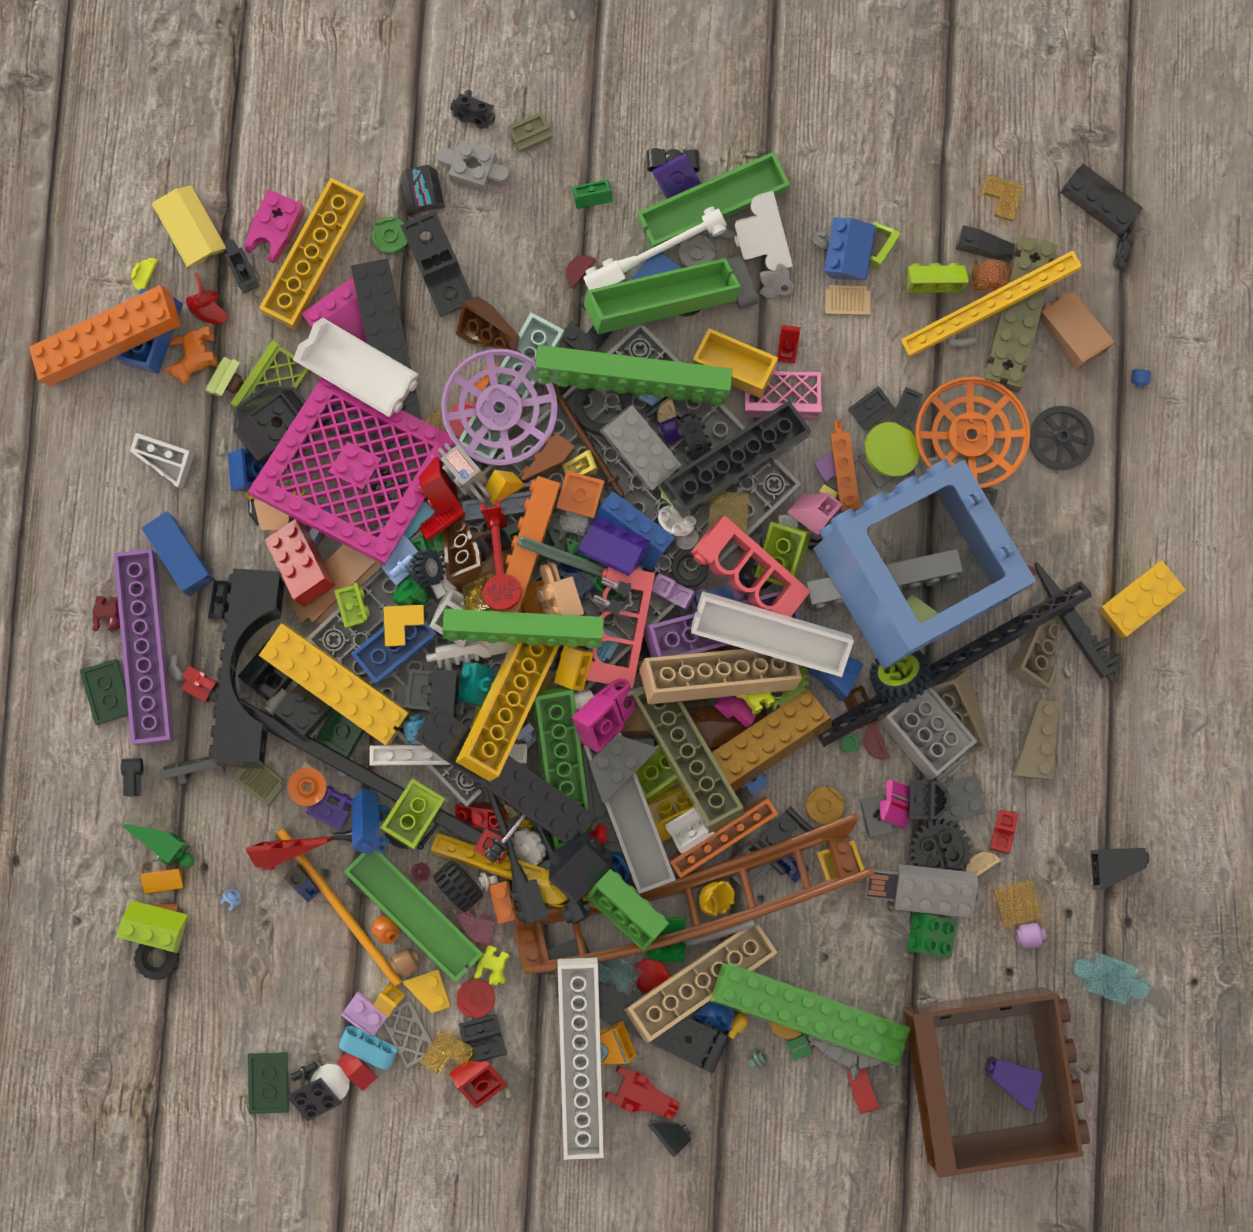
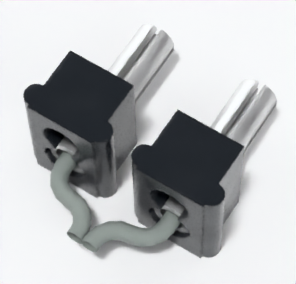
M603 577L601 583L613 588L614 592L619 594L621 598H625L629 594L628 601L630 604H626L622 608V601L614 599L609 601L597 595L594 596L593 601L606 607V610L611 612L613 616L618 615L620 611H625L627 607H632V594L629 591L631 583L626 584L622 581L617 583Z

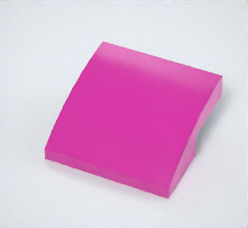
M736 696L719 697L715 704V707L727 719L734 716L746 728L753 724L756 715L753 716L752 709L745 700Z

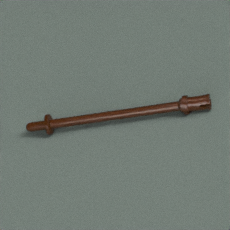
M552 383L557 396V403L587 450H590L594 461L607 480L604 484L605 487L611 486L614 492L623 498L625 494L617 482L620 477L612 475L559 392V386ZM544 384L546 393H549L547 386Z

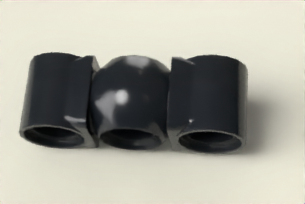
M648 149L646 151L647 171L652 172V170L686 153L697 173L700 171V152L693 149L683 150V152L677 149H670L666 152L665 149Z

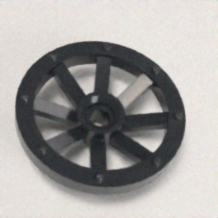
M1054 406L1048 408L1036 417L1030 427V449L1034 457L1048 468L1054 470L1075 468L1084 462L1092 451L1094 445L1092 425L1083 413L1072 407ZM1062 414L1061 427L1050 417L1051 415ZM1068 415L1079 421L1071 428H1067ZM1044 420L1055 432L1037 431V429ZM1083 427L1086 439L1074 436L1072 433ZM1060 434H1064L1066 439H1062ZM1036 437L1052 438V441L1039 449ZM1071 442L1085 445L1084 451L1080 456H1078ZM1056 445L1058 446L1055 461H1052L1044 453ZM1066 446L1073 461L1061 463L1063 450Z

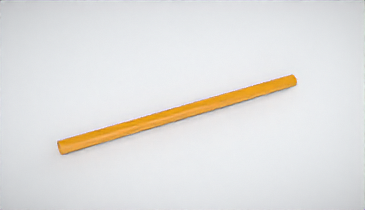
M284 828L276 833L280 840L292 839ZM305 854L294 857L394 987L398 986L402 982L400 977L396 975L390 964Z

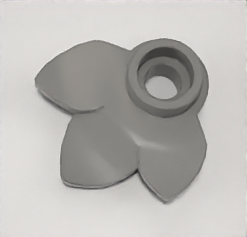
M778 264L775 272H760V278L764 285L759 291L762 296L775 298L779 295L788 296L793 292L794 283L790 279L788 268L784 265ZM786 285L788 288L784 290L781 286Z

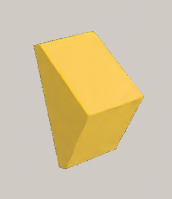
M494 470L484 487L491 495V498L488 499L483 493L482 495L494 506L496 501H502L522 488L524 483L513 472Z
M390 983L379 994L373 1007L389 1018L406 994Z

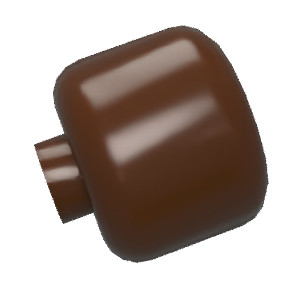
M235 373L228 383L226 390L237 394L244 383L241 376Z

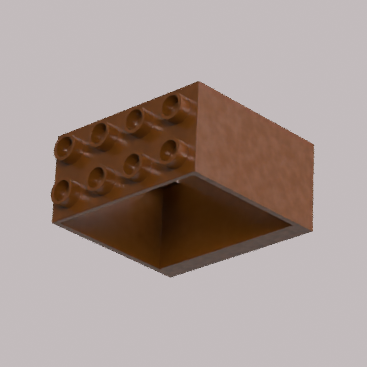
M1044 987L903 1007L906 1026L910 1028L908 1042L927 1165L938 1178L1083 1156L1082 1145L1090 1143V1134L1086 1120H1079L1078 1114H1076L1075 1104L1083 1103L1084 1098L1080 1080L1073 1079L1069 1070V1064L1077 1062V1052L1073 1039H1066L1063 1032L1062 1023L1071 1021L1069 1004L1066 998L1060 999L1057 993ZM1011 1005V1008H1005L1000 1010V1007ZM951 1014V1017H943L940 1019V1016ZM1025 1014L1030 1015L1033 1019L1040 1069L1043 1072L1042 1082L1048 1113L1047 1121L1040 1124L951 1136L935 1028Z

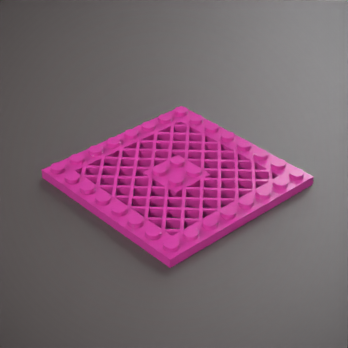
M321 377L248 490V495L386 565L427 498L426 495L423 496L419 491V476L433 458L437 456L439 459L442 458L438 451L440 447L447 454L448 450L444 447V444L447 443L452 449L456 445L448 433L403 410H400L399 413L395 412L388 417ZM341 404L342 410L332 411L331 405ZM328 407L329 413L323 414L325 409ZM358 413V419L349 420L348 414ZM344 415L346 421L336 424L334 417ZM331 418L333 425L323 427L321 420ZM374 421L376 427L366 429L365 423ZM378 421L385 425L379 426ZM318 422L320 428L313 429ZM361 424L363 430L353 432L351 426ZM348 427V434H339L338 429ZM391 429L393 436L383 438L381 431ZM335 430L336 437L326 438L325 432ZM395 430L401 432V434L396 435ZM378 432L380 439L370 441L368 435ZM321 433L323 440L313 442L312 435ZM365 436L366 442L356 443V437ZM308 437L310 443L304 444L305 440ZM408 438L409 445L400 446L398 440ZM352 439L353 444L347 441L346 445L343 446L342 441ZM395 441L396 448L387 450L385 443ZM339 443V449L330 450L329 444ZM381 444L383 451L374 453L372 446ZM325 445L327 452L317 454L315 447ZM425 447L426 453L417 455L415 449ZM312 448L314 455L304 457L302 450ZM363 448H369V452L363 450ZM412 450V457H403L402 452ZM299 452L300 458L294 459L296 454ZM398 453L400 460L391 461L389 455ZM339 455L336 461L334 462L332 456ZM385 456L387 463L380 464L381 458L379 457ZM329 457L330 464L321 466L319 459ZM426 459L423 465L420 466L419 460ZM315 460L317 467L307 469L306 462ZM415 462L417 468L408 470L406 464ZM302 463L304 470L294 472L292 466ZM403 466V472L394 473L393 467ZM289 467L291 473L284 475ZM389 468L391 475L381 477L379 470ZM329 470L328 475L330 477L325 478L323 471ZM376 471L378 478L371 479ZM319 472L321 479L311 481L309 474ZM417 474L411 482L410 476ZM306 475L308 482L298 484L296 478ZM406 477L408 483L398 486L397 479ZM293 479L294 485L284 488L283 481ZM393 480L395 487L385 489L383 482ZM336 481L338 488L328 490L326 483ZM340 481L343 482V483H345V484H347V485H346V486H341ZM380 483L381 490L372 492L370 485ZM323 484L325 491L315 493L313 486ZM367 487L368 493L358 495L357 490L363 492L364 489ZM310 488L311 494L301 496V489ZM407 489L406 493L402 497L400 491ZM353 490L355 496L345 499L343 492ZM296 491V492H297V496L294 495V494H292V493H290V492ZM397 492L399 499L389 501L387 494ZM340 493L342 500L332 502L330 495ZM383 495L385 502L376 504L374 497ZM327 496L328 503L318 505L317 498ZM370 499L372 505L362 508L361 501ZM313 500L315 505H313V504H311V503H309V502H307V501ZM357 502L359 509L349 511L347 504ZM344 505L345 512L336 514L334 507ZM398 505L394 512H392L391 506ZM387 507L389 514L379 516L378 509ZM330 508L331 513L325 511V509ZM374 511L376 517L366 520L364 513ZM361 514L363 521L353 523L351 516ZM347 517L349 523L342 520L341 518ZM388 520L387 524L383 528L382 521ZM378 523L380 530L370 532L368 525ZM364 526L366 532L363 531V530H361V529L358 528V527Z

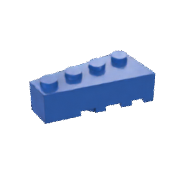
M849 656L842 677L809 667L806 668L813 677L815 676L819 679L823 686L835 694L836 698L841 702L848 696L863 663Z

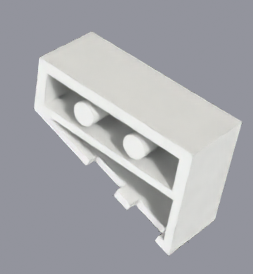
M139 433L135 434L130 452L159 472L160 475L167 478L177 488H184L195 452Z

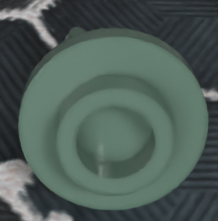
M758 1049L754 1050V1057L746 1062L749 1069L757 1065L761 1068L766 1067L767 1057L764 1052Z

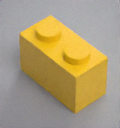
M564 645L554 683L572 690H584L594 653L580 647Z

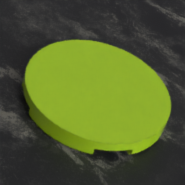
M885 422L875 426L868 433L864 442L868 464L875 472L884 477H903L910 473L918 463L920 454L915 436L909 429L897 423Z

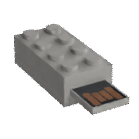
M898 864L897 872L873 869L874 875L868 877L865 897L893 900L895 910L973 918L974 907L980 905L984 899L983 889L978 886L977 875L974 872Z

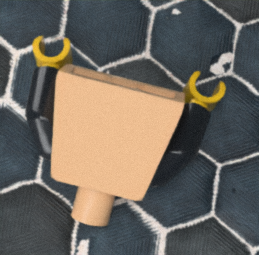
M303 489V493L301 494V496H305V490H304V489ZM248 490L245 492L249 499V516L256 525L260 526L261 530H270V536L295 519L248 495Z

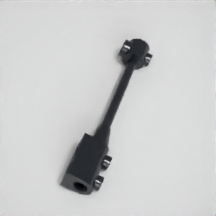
M473 780L476 790L480 789L481 793L488 792L502 838H504L509 831L497 796ZM509 837L504 844L509 848L507 854L511 863L513 891L509 892L511 901L513 903L517 902L519 910L516 911L517 919L519 922L523 921L525 925L547 918L548 913L537 880H528L521 864L518 862L511 837Z
M531 820L535 830L542 839L549 858H551V853L555 850L547 831ZM567 897L569 903L564 905L565 908L561 909L567 924H575L590 917L588 912H591L592 909L588 900L583 901L580 898L576 903H573Z

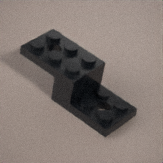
M436 211L400 225L440 317L462 309L463 301L473 299V296ZM425 231L431 234L428 240L420 238V235ZM453 288L455 294L452 297L446 296V289Z

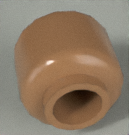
M405 948L392 956L390 964L397 976L407 977L419 969L418 962L421 959L416 951L412 952L409 948Z

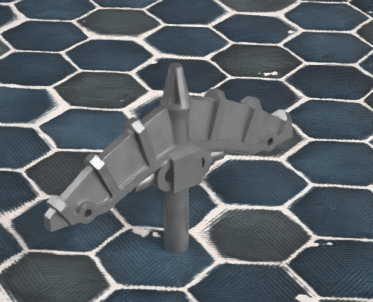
M810 1036L808 1037L809 1045H815L823 1052L822 1056L825 1057L827 1055L837 1061L836 1065L840 1066V1064L850 1067L851 1080H856L859 1069L869 1067L871 1070L873 1066L883 1063Z

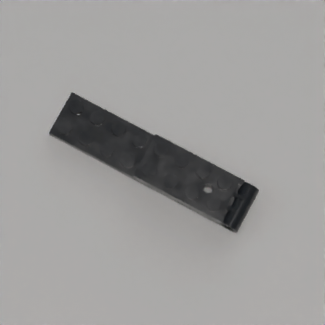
M598 973L599 1018L613 1025L624 1021L627 1032L643 1039L624 1009L644 995ZM686 1016L649 1043L708 1072L714 1073L730 1037ZM686 1036L692 1037V1041L690 1043H686L684 1041V1038Z

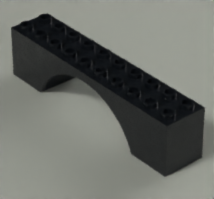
M233 568V574L229 576L231 593L227 594L229 610L225 612L224 617L227 627L226 630H223L222 641L225 644L224 649H221L220 652L222 668L218 670L220 686L216 688L215 693L218 703L213 710V718H216L215 726L212 725L211 728L213 745L209 746V757L217 766L264 769L268 730L262 723L251 717L241 704L236 686V671L240 655L251 637L265 625L281 618L285 581L281 573L277 571Z

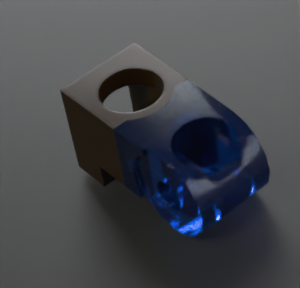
M298 864L284 876L285 880L307 902H310L320 893L318 887Z

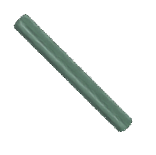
M520 536L517 545L521 548L591 574L602 575L604 568L602 565L524 536Z

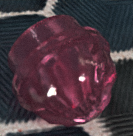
M423 862L414 864L411 869L413 879L418 882L426 881L431 873L429 866Z

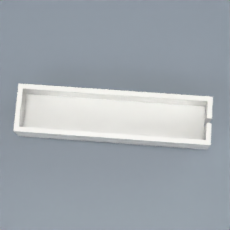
M704 591L701 593L697 606L698 612H695L691 625L692 634L840 677L843 675L854 642L850 634Z

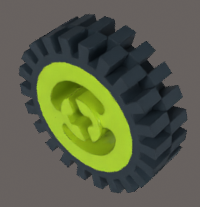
M920 650L885 669L882 668L876 658V664L872 663V669L869 671L870 681L877 696L881 697L885 702L888 699V702L892 704L894 700H896L897 704H901V699H904L905 703L909 702L908 697H912L913 700L917 699L916 693L920 696L924 694L923 689L927 690L929 688L928 684H931L932 681L928 660Z

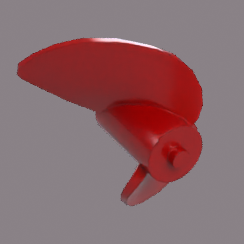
M195 272L194 276L198 283V294L186 298L189 311L196 318L207 323L221 324L230 319L229 315L215 303L219 298V294L215 291H205L198 274Z

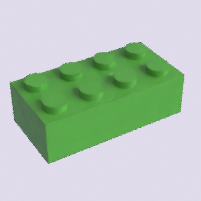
M611 869L595 884L586 897L643 951L649 947L669 924L663 914L655 911L649 901L642 899L634 887L627 885L622 880V877Z

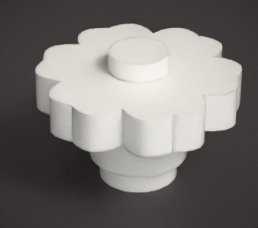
M520 828L514 832L511 841L515 844L516 856L521 861L535 866L541 863L546 853L539 833L537 831L529 832L527 828Z

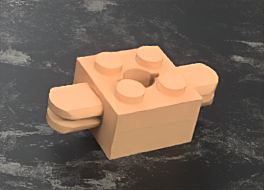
M554 562L541 565L540 573L544 585L536 587L537 598L543 608L542 614L583 615V608L573 576L560 579Z

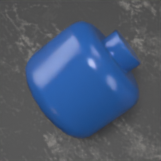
M1132 370V384H1136V387L1144 388V385L1150 384V370Z

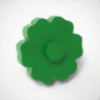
M409 575L408 578L404 579L396 587V591L393 593V601L398 605H425L429 596L424 590L426 586L417 585L416 581L412 580L414 575Z

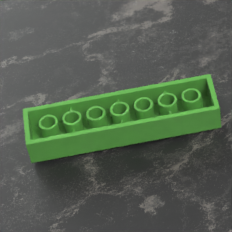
M564 686L539 690L532 704L542 779L589 811L580 738L572 719L576 714L574 692L572 689ZM591 825L586 831L589 834L592 832ZM549 833L551 843L555 848L566 845Z

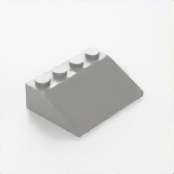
M930 687L923 691L924 694L921 696L919 694L916 695L917 699L913 700L911 698L909 702L900 704L880 721V724L928 780L937 777L977 742L934 689Z

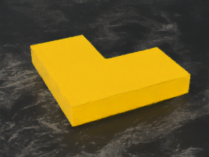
M424 605L384 607L386 647L406 646L405 626L424 625Z

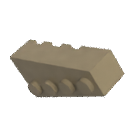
M1045 700L1035 702L1011 777L1052 780L1054 778L1059 702Z

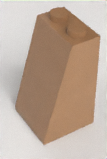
M1072 291L1069 294L1064 292L1056 298L1058 301L1053 304L1048 302L1042 306L1040 319L1074 370L1077 371L1106 353L1115 342Z

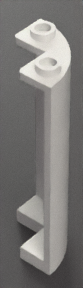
M321 318L313 324L308 339L298 345L293 358L295 362L388 417L395 412L399 413L409 392H413L418 384L416 381L418 373L325 318Z

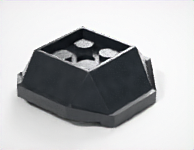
M266 385L236 406L233 433L257 463L266 464L306 401L295 387ZM277 420L281 426L276 428L272 426L271 421ZM308 437L305 440L304 444L310 443ZM299 452L296 454L294 459L300 456Z

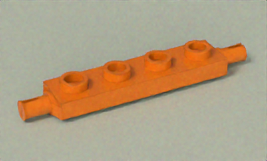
M842 420L834 421L835 432L830 435L838 498L839 502L842 503L840 511L852 508L854 512L860 508L850 432L843 431Z

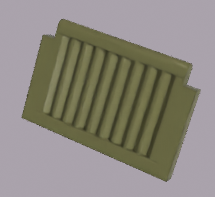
M265 764L264 769L240 767L232 777L233 780L267 806L270 805L284 787L281 785L284 779Z

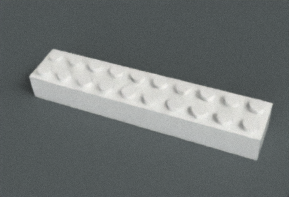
M597 958L557 959L564 1160L604 1158Z

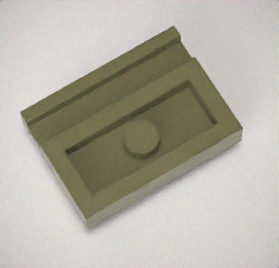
M542 111L508 126V130L519 153L553 138V134Z

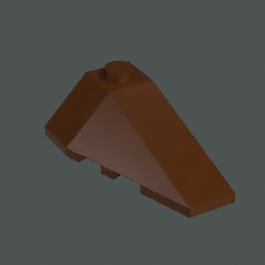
M715 706L689 707L690 717L710 751L718 749L720 745L727 743L748 729L734 716L727 719ZM761 710L756 715L751 726L765 718L767 710Z

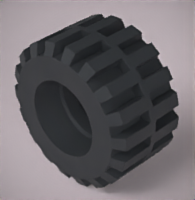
M450 860L433 875L435 883L442 892L463 912H467L483 897L482 890L475 881L453 860Z

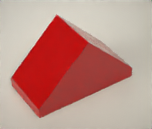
M346 1053L337 1061L347 1078L362 1091L378 1078L363 1060L349 1053Z

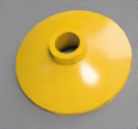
M549 869L543 870L537 876L536 880L544 903L558 905L568 900L565 894L556 886L550 884Z

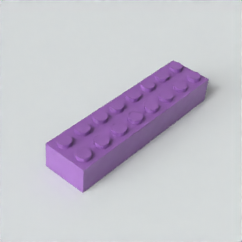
M781 591L759 596L763 604L770 606ZM749 599L740 601L741 603L751 605ZM797 609L791 617L801 620ZM695 613L648 625L644 628V635L651 658L706 653L732 645L692 634L691 625Z

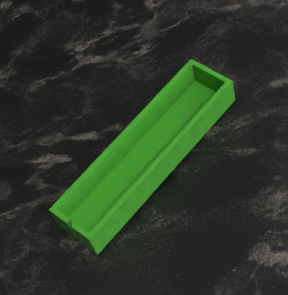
M771 152L637 212V220L643 233H646V239L652 249L703 223L702 216L705 215L704 210L714 206L715 210L719 208L724 220L751 209V201L755 196L774 191L775 197L789 191L790 184L775 153Z
M726 258L587 290L584 307L597 333L602 334L737 301L741 286L735 275L732 274V269Z
M375 849L370 855L362 853L344 871L455 983L468 971L466 965L468 964L472 967L483 955V952L383 853H379Z

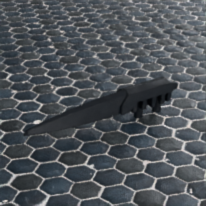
M1035 562L1036 571L1049 598L1061 592L1060 588L1039 563ZM1060 601L1057 604H1063L1065 601ZM1074 607L1060 614L1062 622L1100 679L1106 677L1111 685L1116 683L1118 680L1113 673L1118 667L1115 664L1121 661L1122 658L1119 654L1109 658V653L1104 648L1111 644L1110 640L1105 638L1098 642L1097 635L1091 636L1090 628L1084 623Z

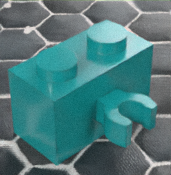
M464 663L457 702L482 707L490 691L491 682H494V679H492L494 668L478 663Z

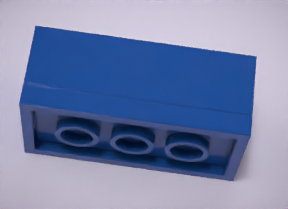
M168 511L141 527L183 593L190 597L215 580L175 517Z

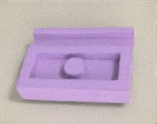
M359 991L341 1014L342 1017L354 1026L375 1036L388 1018L373 1007L374 1002Z

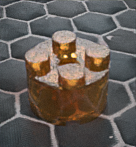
M978 260L974 261L972 266V286H974V291H985V288H993L994 292L1009 284L1011 263L1008 262L1005 265L1003 260H983V264H978Z

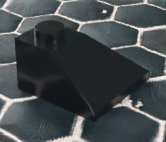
M650 1120L648 1122L649 1128L673 1158L691 1141L689 1135L692 1133L685 1124L681 1126L679 1122Z

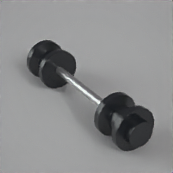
M522 815L502 841L497 838L492 839L493 846L484 849L485 857L492 863L501 861V853L509 851V848L504 843L526 816Z

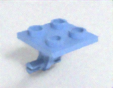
M405 534L386 565L382 564L381 566L396 586L410 575L412 571L409 568V565H412L410 560L414 554H417L416 552H419Z

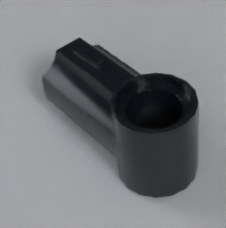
M125 758L121 760L123 796H141V775H143L144 771L142 758Z

